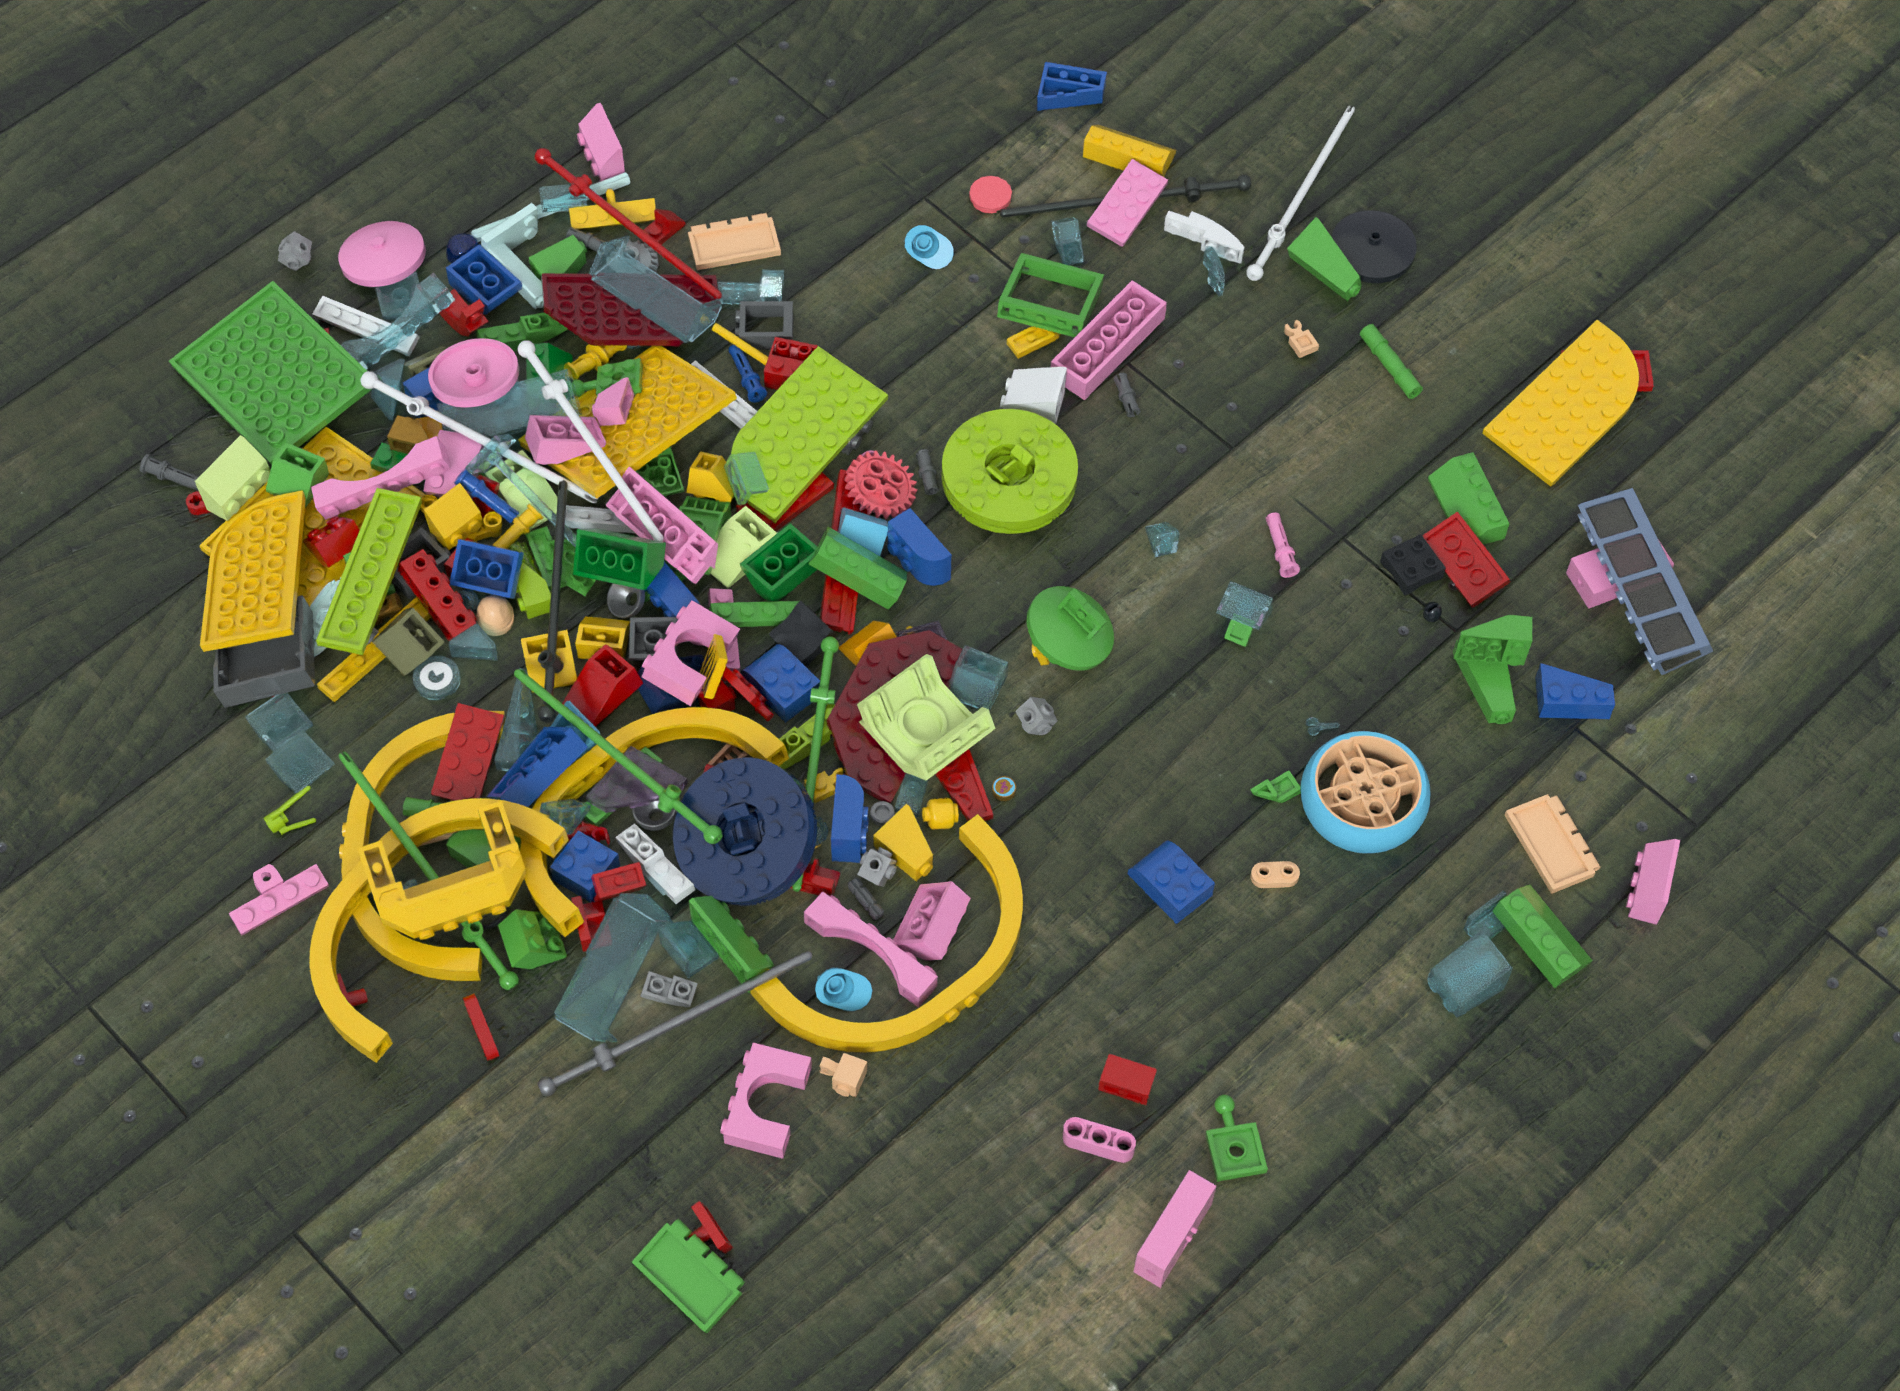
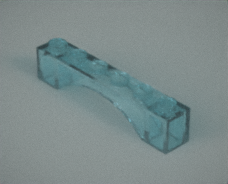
M432 273L416 286L408 307L391 325L369 337L347 340L341 346L365 369H368L380 361L389 351L395 349L403 340L412 336L421 326L430 322L440 311L449 307L455 299L441 280Z

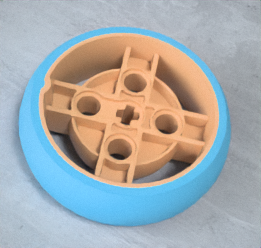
M1357 731L1342 734L1329 740L1313 754L1302 775L1301 800L1310 823L1327 841L1342 849L1356 853H1380L1403 844L1421 827L1429 810L1430 784L1422 763L1406 745L1381 733ZM1336 763L1339 769L1331 780L1330 788L1319 791L1318 781L1321 774ZM1354 770H1355V771H1358V772H1360V774H1356V773H1354V772H1352V771H1354ZM1411 794L1413 800L1411 810L1403 818L1395 822L1392 815L1399 807L1401 796ZM1339 797H1344V798H1346L1347 800H1346V801L1341 800ZM1371 810H1375L1379 812V814H1374L1371 812Z

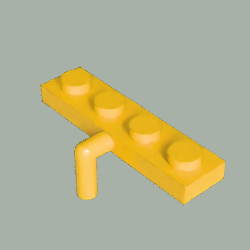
M608 189L606 191L607 202L633 223L655 221L654 210L656 208L654 198L616 203L614 190ZM598 205L569 208L571 227L577 230L622 225Z

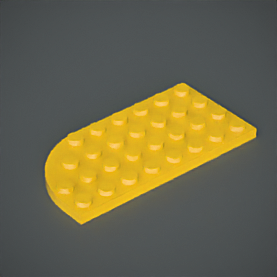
M1596 320L1483 429L1482 434L1552 487L1631 407L1639 382L1638 367L1631 350L1616 333Z
M303 490L273 496L253 504L235 516L218 535L212 547L209 561L200 647L203 652L294 635L306 502Z

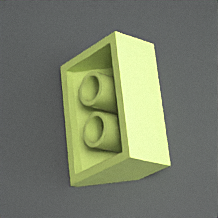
M240 435L203 472L195 483L206 509L228 521L268 481L271 470L266 459Z

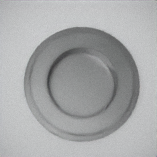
M885 801L875 803L870 810L871 820L878 826H884L894 816L893 806Z

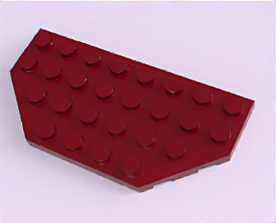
M542 273L541 276L544 312L590 345L680 346L717 316L720 311L719 299H715L686 275ZM700 275L718 289L716 275Z
M930 630L869 643L826 720L827 726L834 738L839 760L842 761L845 770L844 775L854 778L861 785L863 792L880 801L892 802L906 772L897 765L859 723L862 720V716L857 704L926 654L933 656L942 682L951 690L970 653Z

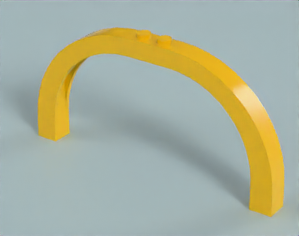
M689 707L655 713L629 723L605 738L628 758L639 753L644 747L649 748L677 739L704 738L731 744L745 751L753 758L769 761L777 766L782 765L789 759L785 744L762 725L737 713L714 708ZM595 745L581 758L574 761L540 795L532 809L558 823L565 811L577 798L618 767L620 763L598 745ZM521 839L520 853L526 871L524 880L531 896L542 915L566 937L584 923L580 911L551 881L548 873L547 854Z
M491 711L505 716L504 711ZM455 713L434 717L405 730L374 756L362 773L379 796H381L389 782L408 764L429 752L445 747ZM506 717L504 718L497 743H505ZM358 783L350 800L347 822H343L342 836L345 837L344 844H340L339 856L342 859V880L344 875L349 870H352L360 860L357 848L369 844L371 822L375 806ZM368 897L362 901L352 914L356 925L367 941L382 956L410 972L440 980L481 981L483 957L480 948L437 947L414 941L393 928L384 925Z
M464 799L447 802L425 809L399 824L416 847L431 839L448 833L483 829L478 808L501 800ZM502 800L514 836L527 841L552 858L569 841L565 828L548 817L523 805ZM390 830L379 841L382 840L392 869L408 854V851L394 832ZM360 858L356 866L344 875L343 880L332 892L316 921L310 946V972L316 996L335 1030L354 1048L377 1063L393 1044L390 1036L386 1031L356 1011L341 993L336 971L338 945L344 928L354 911L371 892Z
M978 814L959 828V840L981 862L993 880L1000 902V923L991 946L981 960L966 974L917 1010L882 1022L855 1023L842 1021L818 1013L803 1004L777 977L750 990L751 995L776 1022L789 1032L803 1040L833 1050L863 1053L885 1051L910 1044L929 1035L947 1021L949 1023L954 1021L965 1007H972L979 997L1001 976L1016 949L1022 923L1023 894L1018 870L1010 852L998 835Z

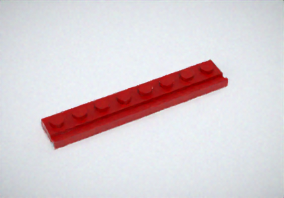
M840 469L837 478L831 526L837 532L843 507L867 514L868 511L866 508L860 511L861 505L859 503L853 505L855 497H848L851 490L845 489L848 483L844 481L847 473ZM825 574L820 619L831 630L845 631L851 635L854 630L858 592Z

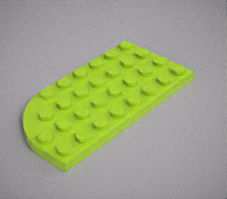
M818 346L737 434L731 451V472L735 486L742 498L750 506L776 523L888 400V394Z

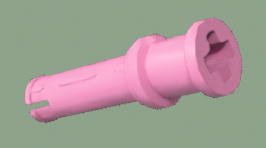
M1270 513L1266 517V522L1276 548L1274 556L1280 564V575L1285 578L1293 577L1300 571V567L1294 559L1295 551L1288 544L1280 514Z

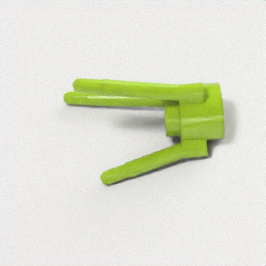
M306 786L277 810L263 817L273 834L279 831L283 835L290 830L316 822L315 818H311L288 826L285 825L289 820L283 812L311 789L310 786Z

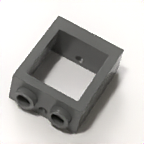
M740 301V310H736V323H740L739 328H735V335L757 350H771L775 337L793 340V301ZM746 317H784L783 332H746Z
M423 528L410 535L400 560L425 544L438 558L435 561L439 572L446 574L444 564L451 556L448 549L445 547L441 548L436 537L432 533L428 534ZM397 566L392 583L409 600L415 594L398 572L399 567Z

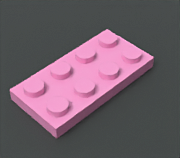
M1132 159L1088 220L1087 227L1123 247L1168 184V179Z

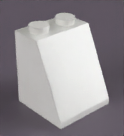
M1067 367L1014 370L1012 378H1007L1005 386L1007 395H1002L1000 408L1029 411L1043 416L1056 424L1065 394Z

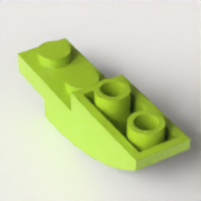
M827 704L821 746L831 740L830 735L832 732L829 730L826 720L835 704ZM815 715L798 729L794 726L779 738L785 744L789 759L779 766L782 769H786L810 755Z

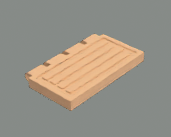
M767 213L752 215V221L748 220V216L731 219L730 225L727 224V220L710 223V228H707L706 224L691 226L688 238L696 270L780 256L781 249L772 217L768 218Z
M1547 794L1506 810L1505 817L1550 893L1553 894L1594 877L1595 871L1600 869V865L1592 852L1585 854L1590 849L1580 833L1572 835L1578 829L1569 814H1563L1566 809L1558 796L1550 798Z

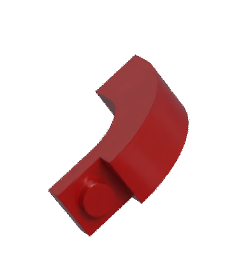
M455 289L437 299L436 310L456 332L463 336L471 335L488 323V320L483 315L485 306L480 299L468 305Z

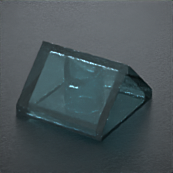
M405 359L396 360L374 371L378 380L400 391ZM373 388L371 391L372 399L389 420H393L398 400Z
M1230 581L1216 613L1260 630L1272 612L1273 598Z
M692 921L659 925L660 944L688 979L718 959V953Z

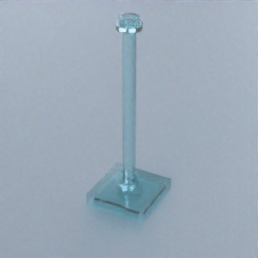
M510 434L495 435L465 469L470 474L486 473L495 465L556 527V514L501 459L502 455L516 440ZM565 524L564 537L575 547L576 535Z

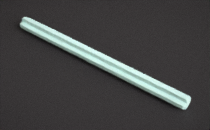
M624 172L589 186V188L600 196L605 194L608 189L616 190L629 185L630 178ZM569 193L537 205L538 219L587 201L589 198L585 195L575 198ZM511 216L472 230L471 236L475 242L481 241L482 236Z

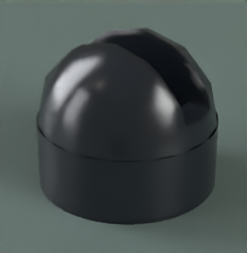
M1429 602L1423 610V617L1429 622L1438 621L1442 614V608L1437 602Z

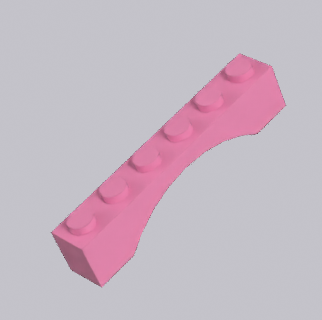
M435 436L416 444L400 463L376 477L360 481H340L331 478L312 486L311 489L316 509L325 519H329L371 502L377 488L398 492L405 487L418 484L432 476L440 475L450 470L451 467L446 447Z
M822 892L804 911V923L821 936L849 939L863 944L874 951L892 971L897 982L899 994L918 1008L937 988V975L931 967L921 965L912 953L901 950L893 939L882 936L874 925L863 922L855 911L844 908L836 897L828 896Z

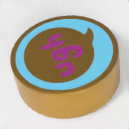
M1006 776L995 779L992 785L993 796L1000 801L1011 800L1016 794L1014 780Z

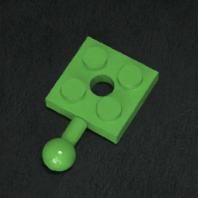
M640 358L628 359L623 362L599 366L597 369V380L584 383L578 379L572 380L568 385V392L573 397H580L585 391L596 389V396H598L599 393L621 379L629 378L634 394L642 393V361Z
M1220 1095L1215 1100L1214 1105L1216 1111L1222 1114L1225 1127L1206 1130L1205 1133L1217 1182L1267 1173L1268 1168L1256 1122L1235 1125L1232 1115L1235 1107L1234 1100L1229 1095ZM1234 1146L1240 1147L1243 1150V1155L1234 1157L1229 1149Z

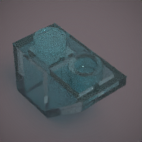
M1070 217L1052 221L1054 240L1062 264L1071 265L1084 262L1078 219Z

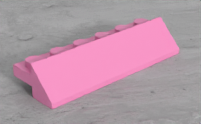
M628 467L622 478L663 535V542L666 543L664 559L677 568L691 582L696 584L710 566L715 569L718 543L636 471ZM618 489L606 506L639 537L654 540Z

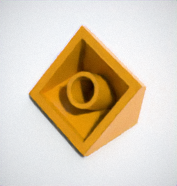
M872 621L839 646V650L856 666L869 643L892 639L897 636L889 623Z

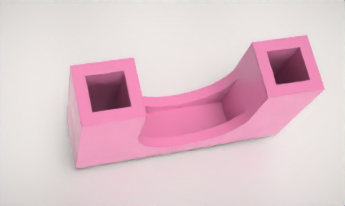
M691 601L687 608L683 606L676 617L678 621L676 623L671 622L665 632L666 638L664 640L662 638L659 639L654 647L656 652L653 656L649 654L642 665L645 668L642 678L689 706L693 704L701 692L707 677L682 663L676 655L675 646L682 642L693 641L709 648L713 635L717 634L723 637L727 654L740 631V628L694 601Z
M753 1043L751 1050H747L744 1055L743 1065H745L743 1073L738 1074L735 1085L738 1090L736 1096H731L728 1110L731 1112L728 1119L724 1118L720 1133L724 1136L725 1144L783 1159L790 1139V1126L756 1116L749 1108V1099L757 1088L768 1083H779L805 1090L812 1069L811 1057Z

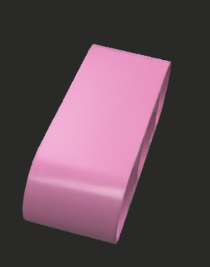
M1077 1117L1069 1118L1064 1124L1062 1139L1066 1146L1123 1163L1130 1161L1134 1156L1136 1140L1132 1134L1126 1131ZM1074 1129L1078 1130L1081 1134L1072 1136L1069 1134V1131ZM1102 1137L1105 1142L1097 1143L1093 1138ZM1126 1144L1130 1149L1121 1150L1118 1148V1145Z

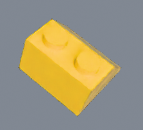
M460 483L423 510L430 533L448 551L457 546L458 539H465L471 533L477 532L484 524L481 512Z

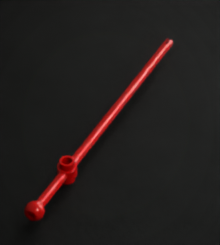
M540 148L536 151L535 160L537 163L548 165L571 184L568 190L575 198L580 195L587 196L715 299L722 298V293L590 189L589 186L592 185V181L587 175L583 174L581 177L576 178L551 158V153L548 149Z

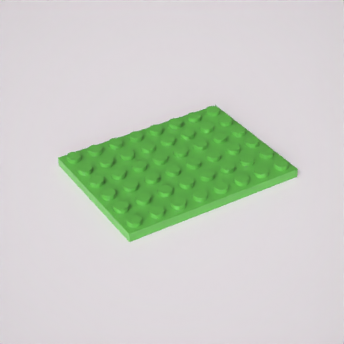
M274 281L270 282L169 360L171 366L271 466L273 459L285 442L296 447L301 446L372 390L364 388L361 384L362 375L368 371Z

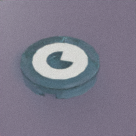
M444 656L429 657L418 665L413 673V682L416 690L422 697L429 700L444 699L445 696L455 693L460 685L461 676L458 666L451 659Z

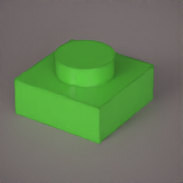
M1233 616L1224 638L1246 647L1255 624Z

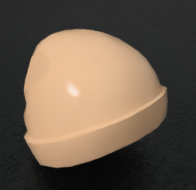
M489 595L480 601L476 617L481 631L490 636H500L507 633L514 623V612L509 601L505 597L498 595Z

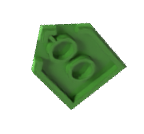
M564 539L561 582L586 596L596 580L573 575L576 539ZM555 540L543 541V545L553 568Z

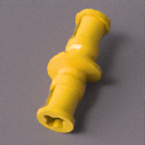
M588 344L586 346V354H582L577 360L564 365L565 373L571 380L579 379V376L585 372H589L593 368L597 370L599 366L608 364L609 359L615 353L626 350L627 346H597Z

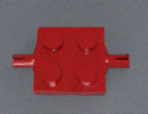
M726 666L722 679L728 681L755 708L756 713H759L766 721H770L774 714L764 704L767 699L735 668L731 671Z

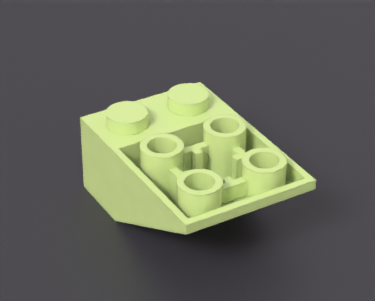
M523 450L518 452V454L531 460ZM510 459L505 460L485 473L487 478L500 483L498 496L519 511L517 518L527 509L529 503L544 517L542 520L539 519L529 529L530 531L556 515L558 497L544 477Z
M745 506L721 528L716 541L718 549L715 569L712 568L710 574L727 589L745 575L740 567V563L777 533Z

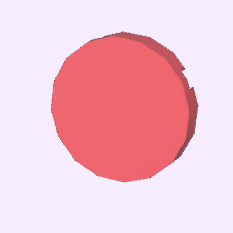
M986 176L979 178L971 185L969 198L977 210L992 214L1009 206L1012 190L1005 180L995 176Z

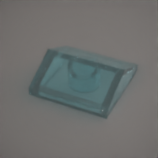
M417 272L397 283L375 287L383 319L408 320L426 308Z
M288 693L274 696L245 716L261 741L273 752H276L313 726V723Z
M303 729L265 759L279 779L296 794L312 784L335 764Z

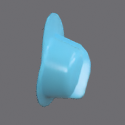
M918 225L912 228L906 235L905 248L907 252L924 265L933 269H941L951 262L953 246L945 236L926 225Z
M830 968L817 977L816 997L823 1004L846 1011H856L866 1006L871 999V983L866 977L841 968Z

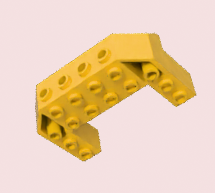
M502 800L478 808V814L491 849L488 852V862L407 889H403L401 881L395 882L382 840L357 848L381 921L384 925L414 939L419 937L420 940H424L434 936L436 931L444 929V932L458 928L459 923L468 921L469 924L482 920L483 915L489 913L498 915L507 911L506 907L512 904L526 876V871Z

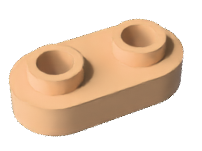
M1290 861L1260 862L1252 868L1251 881L1259 888L1292 887L1298 882L1300 870L1296 864ZM1285 870H1289V871H1291L1292 873H1291V874H1286L1284 871H1285ZM1260 871L1267 872V875L1260 874Z

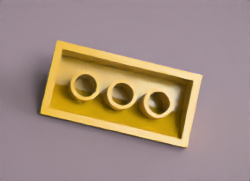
M1101 125L1091 126L1084 139L1083 146L1084 158L1123 171L1133 159L1162 177L1165 176L1176 154L1174 149Z

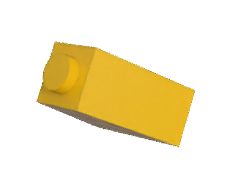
M905 804L873 835L874 847L877 850L881 847L891 852V858L897 861L896 865L917 881L921 876H927L932 870L933 854L910 806Z

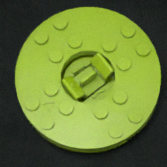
M999 409L979 414L963 423L952 434L944 449L942 484L948 501L967 521L988 531L1018 534L1042 528L1066 510L1076 490L1078 459L1072 442L1052 421L1029 411Z

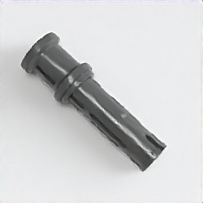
M146 454L140 464L141 473H150L157 476L159 480L168 479L199 491L195 483L199 478L198 476L173 467L169 461L165 460L162 462L157 460L151 454Z

